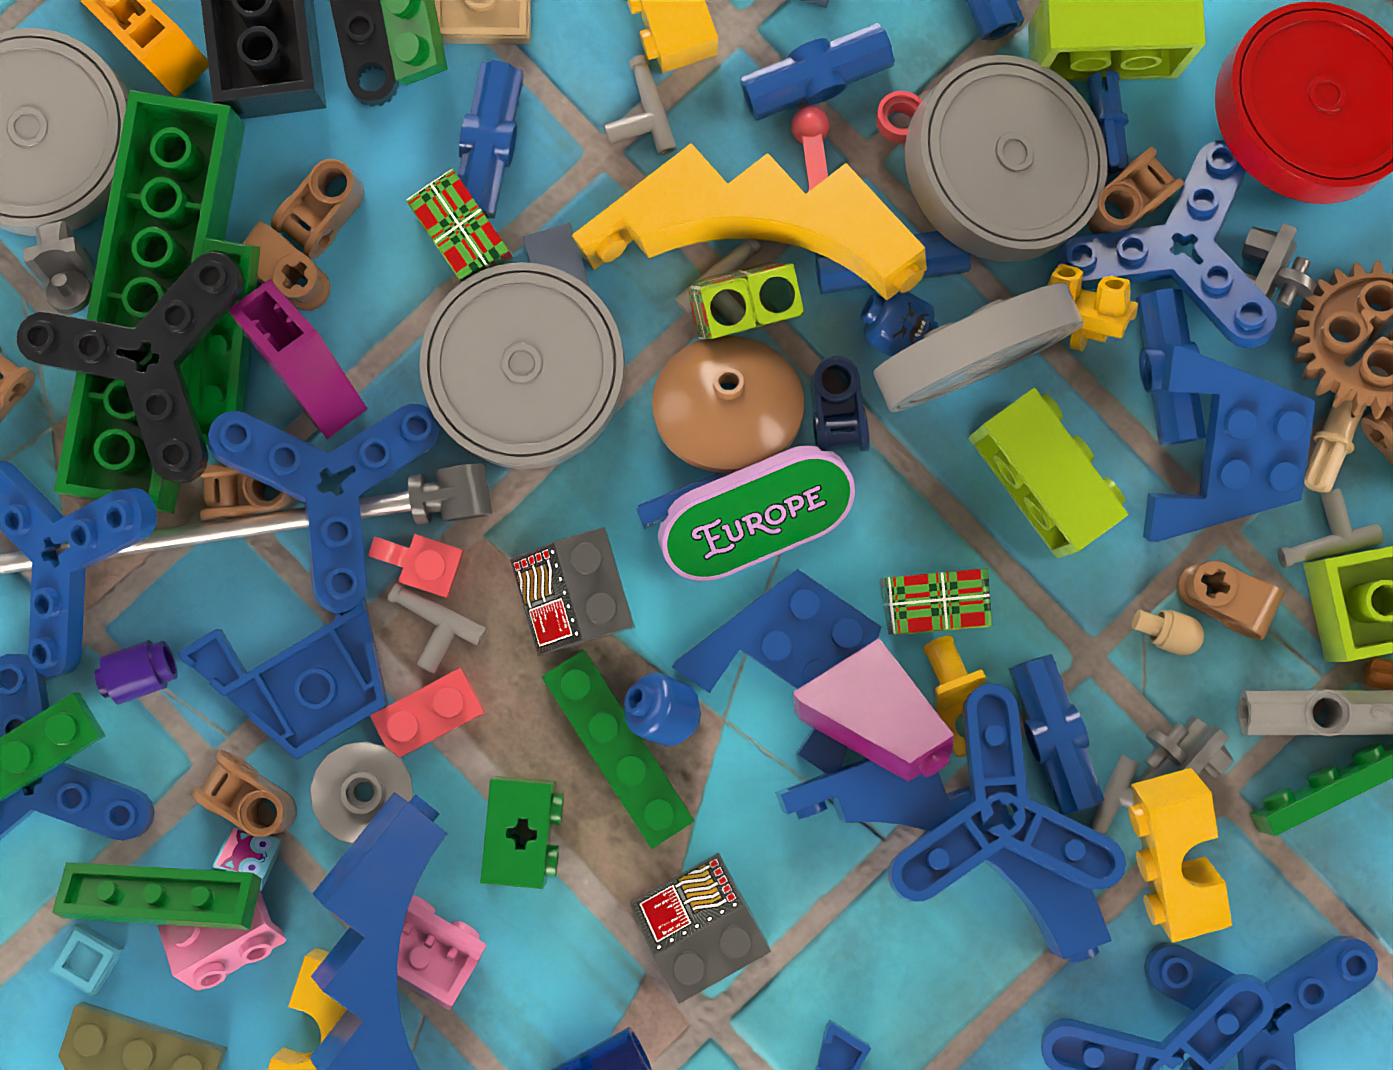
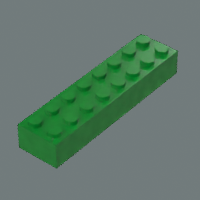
M129 90L87 320L135 328L189 265L202 255L204 238L225 239L245 130L244 122L231 106ZM148 345L145 353H132L127 350L123 352V357L142 364L143 372H146L149 364L157 365L159 361V355L151 352V345ZM193 351L180 365L188 392ZM76 372L54 492L76 499L96 501L113 491L138 488L151 496L156 506V511L174 514L180 483L162 478L153 468L125 382Z

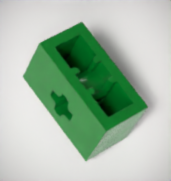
M505 776L490 778L480 884L543 889L547 883V876L556 877L559 845H550L552 824L561 825L564 794L555 793L556 781ZM522 818L528 819L529 829L537 830V836H532L526 845H520V836L511 833V828L519 825Z

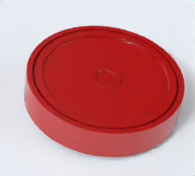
M1327 2L1293 3L1279 7L1260 18L1225 58L1215 86V111L1218 125L1228 148L1240 165L1253 178L1272 191L1297 201L1314 204H1332L1351 200L1368 192L1393 172V37L1363 14Z

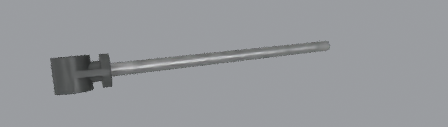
M466 464L435 470L436 482L430 483L426 482L424 474L410 475L408 477V491L360 498L361 519L412 511L416 525L431 523L432 513L441 512L442 522L492 515L485 464ZM305 507L154 530L146 539L108 558L305 528ZM70 544L61 545V547L56 550L57 556H59V554L62 553L63 550L69 548ZM22 551L0 554V575L32 570V562Z

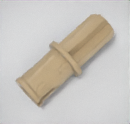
M1347 399L1337 408L1331 407L1322 431L1316 432L1313 437L1316 447L1306 468L1304 477L1305 487L1320 493H1328L1332 490L1345 455L1352 453L1355 448L1352 440L1367 405L1363 406L1357 416L1352 413V401Z

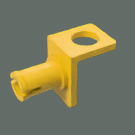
M947 635L927 643L923 647V651L927 655L940 685L934 691V709L954 734L952 749L955 756L961 758L967 755L965 738L961 737L956 731L955 723L958 717L963 714V704L968 694L977 687L984 685L986 676L983 670L968 674L956 649L953 637Z

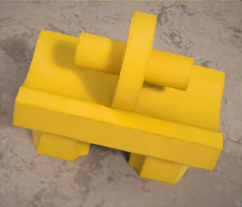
M1060 264L1052 273L1048 285L1066 283L1084 321V325L1071 334L1070 348L1082 352L1089 339L1104 343L1108 336L1121 339L1129 322L1135 319L1138 309V303L1130 301V281L1115 276L1103 277L1098 284L1097 292L1081 289L1084 272L1080 268Z

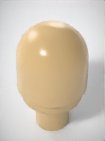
M1137 610L1132 620V629L1150 634V642L1155 644L1157 648L1177 655L1185 656L1195 653L1204 641V630L1201 624L1195 618L1173 610H1161L1157 615Z

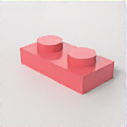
M459 668L372 714L370 717L384 745L401 758L486 713L464 669Z

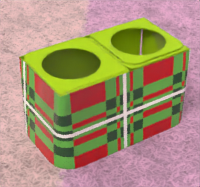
M450 168L406 199L407 204L461 282L482 270L506 264L514 259L453 168Z
M766 262L697 280L689 289V300L698 338L703 340L805 315L793 263ZM778 276L788 280L793 304L782 313H772L766 310L760 301V289L763 283L772 277ZM724 289H732L739 292L746 303L744 317L737 324L731 326L719 324L713 318L710 310L713 297Z
M988 568L879 579L888 635L992 626Z

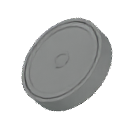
M21 28L0 32V229L21 235L36 236L35 229L38 226L59 221L66 222L71 230H75L92 222L107 211L129 90L120 77L96 52L81 41L57 31Z
M1010 55L984 56L955 68L923 99L916 109L907 131L905 143L906 172L911 190L920 209L935 229L947 240L970 254L991 261H1027L1050 252L1087 224L1098 208L1099 195L1106 185V147L1101 129L1092 110L1078 91L1063 77L1047 67H1040V64L1022 57Z
M521 262L498 265L482 270L461 282L448 293L434 311L426 327L420 349L419 366L422 389L427 404L440 426L456 443L475 457L488 463L511 469H538L552 466L576 456L589 447L611 422L621 400L625 382V358L617 325L603 301L592 289L576 277L560 269L537 263Z
M1056 283L1026 292L1006 301L1000 299L975 310L972 313L973 315L954 324H945L924 335V339L883 362L873 371V375L890 412H898L927 403L989 377L1050 347L1084 325V321L1067 284Z

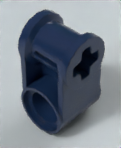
M843 356L826 358L815 369L810 383L815 446L819 447L821 451L827 452L858 447L861 452L869 451L868 421L862 401L858 369L851 360ZM829 369L841 371L846 376L848 382L846 391L841 394H832L826 391L821 382L822 373ZM851 430L850 432L830 433V431Z

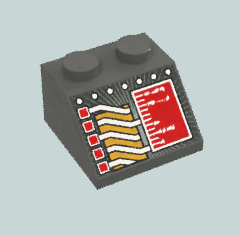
M604 527L554 541L510 559L538 657L635 628L609 537Z
M719 853L630 902V906L653 958L679 1004L771 952L766 937Z

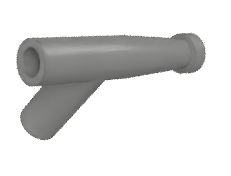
M639 55L630 59L629 65L635 73L644 113L605 124L604 127L610 144L651 132L658 155H667L676 151L677 146L661 97L648 67L650 64L646 55Z
M743 239L740 245L716 262L697 280L737 270L753 253L756 254L762 249L761 245L756 239ZM691 285L675 299L678 306L686 314L692 311L689 300ZM726 289L719 291L711 301L712 305L731 325L737 324L745 315V310Z
M1341 488L1334 489L1328 493H1320L1332 535L1292 548L1287 546L1279 548L1278 558L1282 567L1286 568L1293 566L1297 562L1333 556L1383 542L1382 530L1378 524L1352 530Z
M398 582L395 583L389 593V601L394 604L398 602L437 625L417 662L418 666L435 674L455 635L476 646L480 644L487 628L439 603L404 589V585Z
M1120 755L1103 792L1105 801L1098 803L1089 828L1105 835L1120 805L1127 809L1129 806L1135 805L1132 788L1129 786L1140 763Z

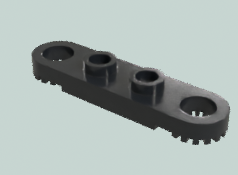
M330 0L349 89L361 104L375 107V105L382 106L387 101L389 103L392 100L391 98L397 93L396 90L399 87V82L395 80L380 0ZM371 67H374V69L379 68L386 74L384 85L375 91L364 90L359 85V78L362 77V73H365L366 69L371 70Z

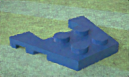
M1166 343L1161 389L1167 392L1212 394L1199 494L1148 493L1143 537L1149 542H1159L1302 500L1316 401L1175 343Z
M797 569L678 658L672 665V668L710 693L735 655L741 650L798 690L877 640L881 626ZM813 728L796 753L827 774L842 768L847 747Z
M365 595L354 608L341 613L333 612L336 617L334 621L248 673L222 629L212 631L177 652L179 658L186 665L193 667L207 679L216 691L222 696L229 698L248 715L247 717L296 760L303 758L369 718L372 714L388 706Z

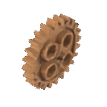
M1375 261L1371 272L1365 273L1363 267L1357 262L1353 264L1349 278L1341 270L1336 269L1331 276L1330 283L1321 279L1317 281L1311 297H1304L1300 306L1302 310H1298L1293 325L1297 329L1294 330L1290 343L1301 346L1295 353L1294 363H1309L1301 378L1303 380L1314 378L1320 380L1315 391L1317 396L1331 390L1335 393L1332 404L1334 408L1340 406L1347 399L1352 401L1353 415L1357 416L1363 406L1367 405L1371 406L1374 418L1380 419L1386 406H1390L1393 412V329L1388 338L1384 336L1379 338L1393 321V271L1391 274L1384 273L1381 262ZM1367 303L1378 304L1385 309V311H1376L1370 308ZM1331 334H1342L1345 337H1347L1350 342H1339L1335 340L1331 336ZM1378 339L1356 364L1351 367L1345 365L1346 362L1362 352L1367 340L1373 342ZM1368 367H1379L1385 370L1388 377L1377 376Z

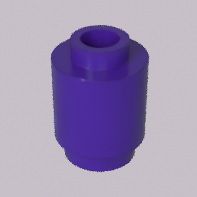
M148 640L102 656L100 658V668L94 671V677L101 695L105 699L111 697L117 705L167 688L169 681L178 678V671L173 654L165 641L153 643Z

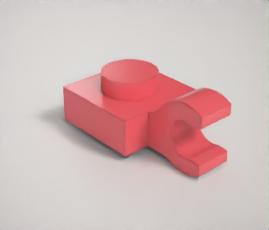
M414 534L410 548L374 536L368 556L402 567L398 582L448 598L464 550Z

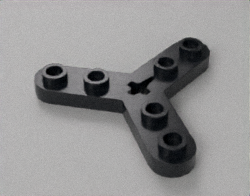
M209 252L202 254L189 265L135 328L50 312H37L28 316L20 324L17 331L18 348L28 360L46 367L124 381L151 464L156 473L162 478L173 482H192L205 471L209 458L207 446L180 365L237 301L244 289L245 279L243 271L234 260L222 253ZM148 345H151V352L159 355V361L157 365L149 364L146 372H143V365L130 358L123 357V352L127 350L132 353H145Z

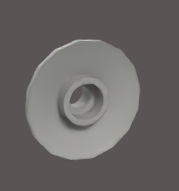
M368 741L348 743L329 753L317 767L310 787L312 810L321 827L337 840L351 844L354 843L394 792L408 802L413 797L412 777L403 760L386 746ZM362 782L369 783L374 789V795L370 801H363L357 795V787Z

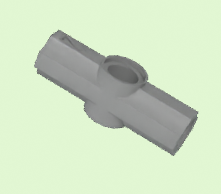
M1393 690L1240 691V698L1237 703V721L1240 724L1242 735H1393ZM1321 699L1327 705L1328 717L1319 726L1313 718L1312 711L1315 703Z

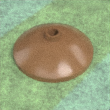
M721 336L692 343L676 353L666 363L656 380L653 390V418L663 442L680 459L705 471L731 474L784 452L789 448L802 424L804 393L794 368L776 350L764 343L746 337ZM724 383H733L737 387L733 390H725L720 386Z

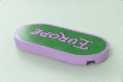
M808 445L791 448L680 496L667 510L669 515L665 519L664 524L662 522L658 531L660 549L670 568L684 578L695 581H712L727 577L817 539L836 528L847 516L854 501L855 483L853 476L841 457L833 452L821 451L819 447Z

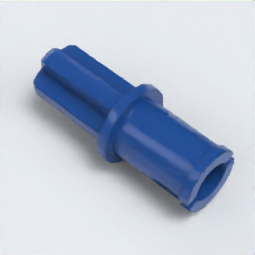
M1106 71V92L1103 91L1101 72L1092 74L1087 78L1091 110L1103 135L1107 154V173L1109 174L1118 173V171L1124 170L1129 164L1124 128L1128 124L1129 119L1128 115L1122 112L1119 87L1120 77L1119 73L1115 71Z

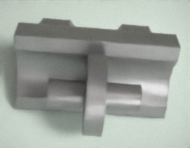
M59 221L38 226L35 229L37 245L23 248L25 264L46 288L47 301L57 312L75 314L84 310L90 302L96 270L91 255L86 248H82L73 237V231L66 222Z
M1283 223L1277 233L1271 230L1252 227L1244 242L1242 258L1262 264L1263 266L1258 277L1245 274L1270 301H1272L1277 288L1280 289L1276 304L1281 307L1290 308L1295 296L1311 297L1316 288V283L1311 277L1305 275L1311 262L1304 257H1296L1292 268H1287L1297 248L1294 238L1298 228Z
M1194 716L1184 726L1177 723L1167 735L1152 728L1146 735V739L1155 749L1144 760L1149 767L1135 783L1192 768L1197 775L1201 770L1213 778L1223 775L1234 762L1224 746L1229 737L1216 726L1211 727Z

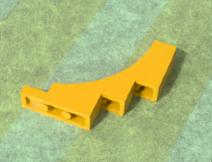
M692 143L572 234L582 257L593 270L597 269L604 262L608 263L617 259L632 241L638 245L648 258L683 246L722 239H758L781 242L802 247L841 264L869 283L886 300H889L899 291L905 293L914 288L923 278L924 271L927 270L925 247L847 163L805 194L768 153L731 182L727 183Z

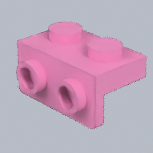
M260 890L250 930L157 924L172 976L196 991L220 984L225 980L226 975L247 963L257 962L266 958L272 949L286 941L283 930L271 922Z
M413 895L407 909L400 937L397 981L450 1011L480 960L486 944L479 940L480 935L474 928L460 921H453L452 924L434 914L435 908L430 903Z

